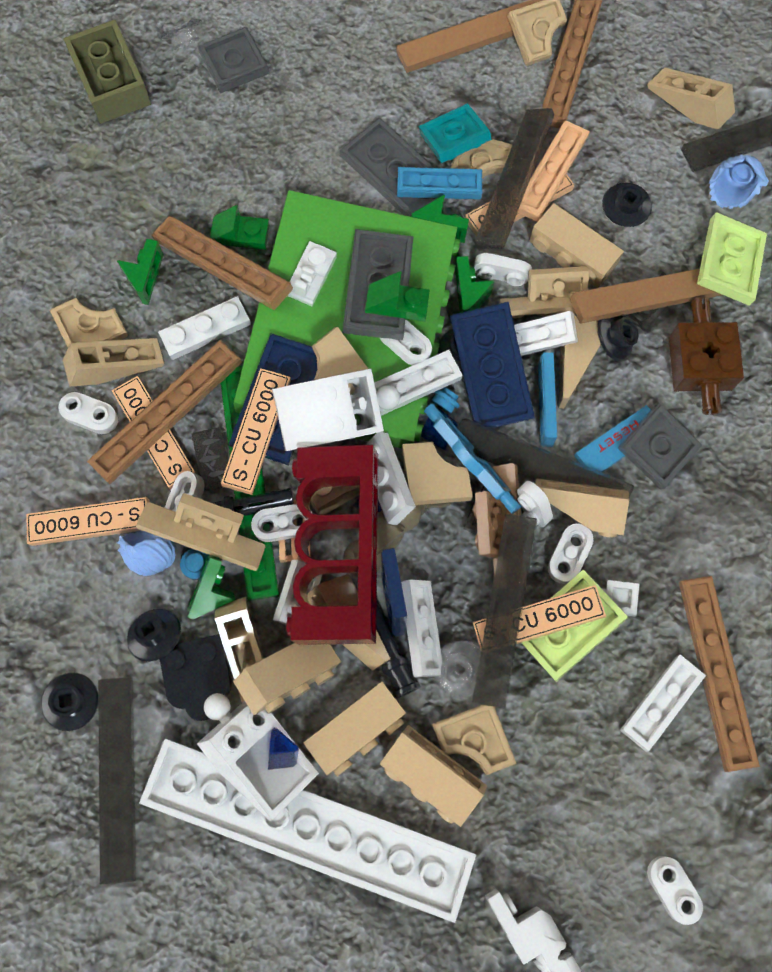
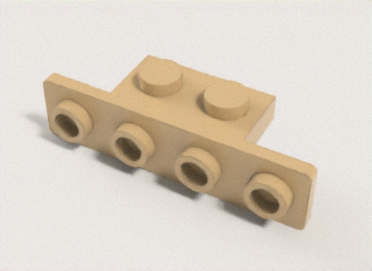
M587 266L529 270L528 297L501 298L500 303L509 302L512 318H521L524 315L533 314L550 316L553 313L571 311L575 315L570 297L575 292L588 290L589 269Z
M183 493L176 512L147 502L136 525V528L254 571L258 569L265 549V544L237 534L244 517L243 514Z

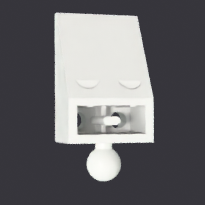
M371 369L272 389L285 451L382 432L384 429L379 407L384 410H391L400 401L398 390L391 385H384L376 392ZM349 383L355 387V392L352 395L349 393ZM354 414H358L361 417L359 425H356L357 420Z
M220 693L212 694L204 703V712L208 718L219 720L220 723L203 737L197 745L214 767L268 820H273L319 773L272 713L268 714L265 709L253 715L245 701L230 713L231 705L229 699ZM235 739L236 745L231 748L228 745V740Z

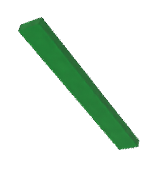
M243 365L238 366L221 382L229 455H231L233 450L229 442L240 415L235 412L234 399ZM261 468L253 495L234 490L235 499L266 493L263 468ZM267 501L250 504V507L267 504ZM243 506L236 507V510L243 509ZM255 514L244 516L239 527V535L265 544L258 569L254 571L243 567L248 601L279 597L273 543L261 541L255 536L251 527ZM270 522L264 524V531H271Z

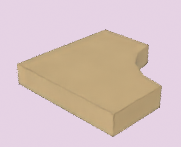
M542 0L510 11L507 15L526 66L549 59L552 56V36L557 29L564 26L567 22L560 0Z
M492 139L478 148L458 155L454 158L451 168L482 169V178L495 173L508 174L516 145Z
M74 298L50 309L67 347H69L70 343L112 341L128 337L114 308L106 311H95L83 306L77 298Z
M334 327L312 345V349L317 357V372L314 380L368 369L338 327ZM349 383V393L352 395L355 392V387Z
M433 442L402 445L405 478L415 505L471 501L473 496L467 468L456 467L444 461L437 453Z
M492 701L432 724L440 749L447 755L456 753L468 756L480 766L485 775L517 764Z

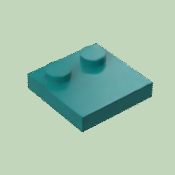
M468 103L418 126L422 138L441 163L452 160L458 155L478 148L492 140L490 130Z

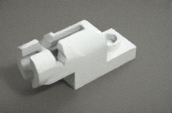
M494 889L485 895L523 965L535 958L536 960L533 962L541 972H581L571 953L564 952L560 954L561 950L565 949L566 942L551 915L536 906L514 919L513 915L518 911L507 893L502 896L497 889Z

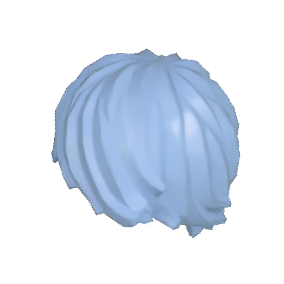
M743 154L729 157L715 169L709 181L710 195H712L710 200L716 201L717 205L721 208L729 207V209H733V207L742 208L746 206L756 194H760L762 186L766 187L769 180L765 175L761 162L754 156H744Z
M136 531L135 533L119 536L117 544H120L118 552H120L126 566L139 575L151 576L162 572L170 567L175 560V543L173 541L145 531Z

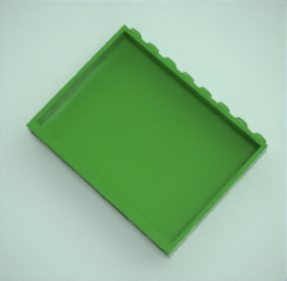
M288 190L268 270L290 282L309 241L337 252V258L313 306L288 296L275 310L259 302L234 399L235 412L241 413L271 333L312 346L334 327H338L343 332L355 229L414 236L409 286L430 289L426 321L406 320L430 340L432 351L429 358L436 356L439 343L434 342L436 333L441 334L445 316H440L441 307H447L450 290L445 289L446 281L452 282L455 265L450 264L452 256L457 257L460 239L455 238L457 227ZM343 333L368 369L372 370L374 383L412 366L403 361L378 337ZM411 351L413 354L419 355L417 351ZM424 396L381 416L384 429L382 432L388 433L393 447L402 448L403 444L420 441L423 425L418 424L419 413L425 414L424 410L427 407L428 397ZM354 414L357 420L356 425H359L361 417L358 414ZM376 433L355 437V439L369 442Z

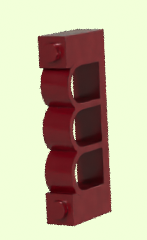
M374 445L297 448V459H293L292 462L293 476L301 483L297 490L296 502L298 509L307 520L297 530L294 544L298 556L306 565L299 570L294 578V598L301 607H292V616H288L286 622L287 635L291 636V641L298 645L376 644L378 453ZM360 486L359 514L316 515L310 512L309 505L314 493L321 488ZM359 529V559H311L308 551L309 542L316 533L322 530ZM325 573H358V606L311 605L307 598L308 585L316 576Z

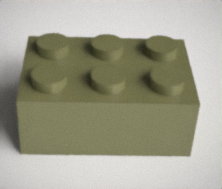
M116 20L63 38L100 124L151 105L144 82Z

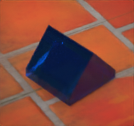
M275 727L271 730L268 770L294 767L297 764L299 747Z

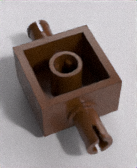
M698 298L691 302L693 323H678L669 336L674 392L701 391L702 413L708 415L709 410H711V415L722 412L720 391H732L744 378L738 322H712L710 299L704 298V304H702V298Z

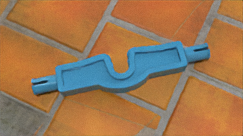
M434 404L426 407L424 413L433 421V427L450 445L463 465L479 479L496 500H500L511 514L521 508V504L510 494V488L503 482L490 464L473 453L474 446L449 418H445Z

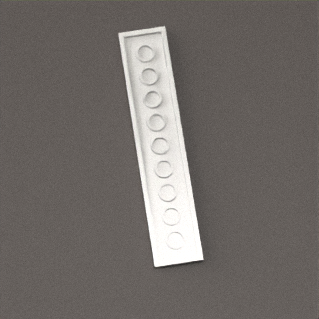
M165 739L139 804L453 923L456 922L476 857L475 853L302 790L273 820H268L214 767L203 752Z

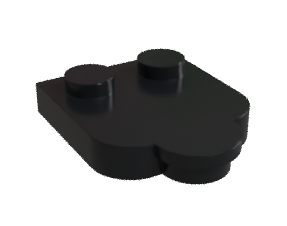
M220 634L177 644L168 655L159 659L168 702L175 708L186 709L187 714L194 720L205 721L210 719L204 712V703L210 695L220 693L227 697L231 691L232 683Z

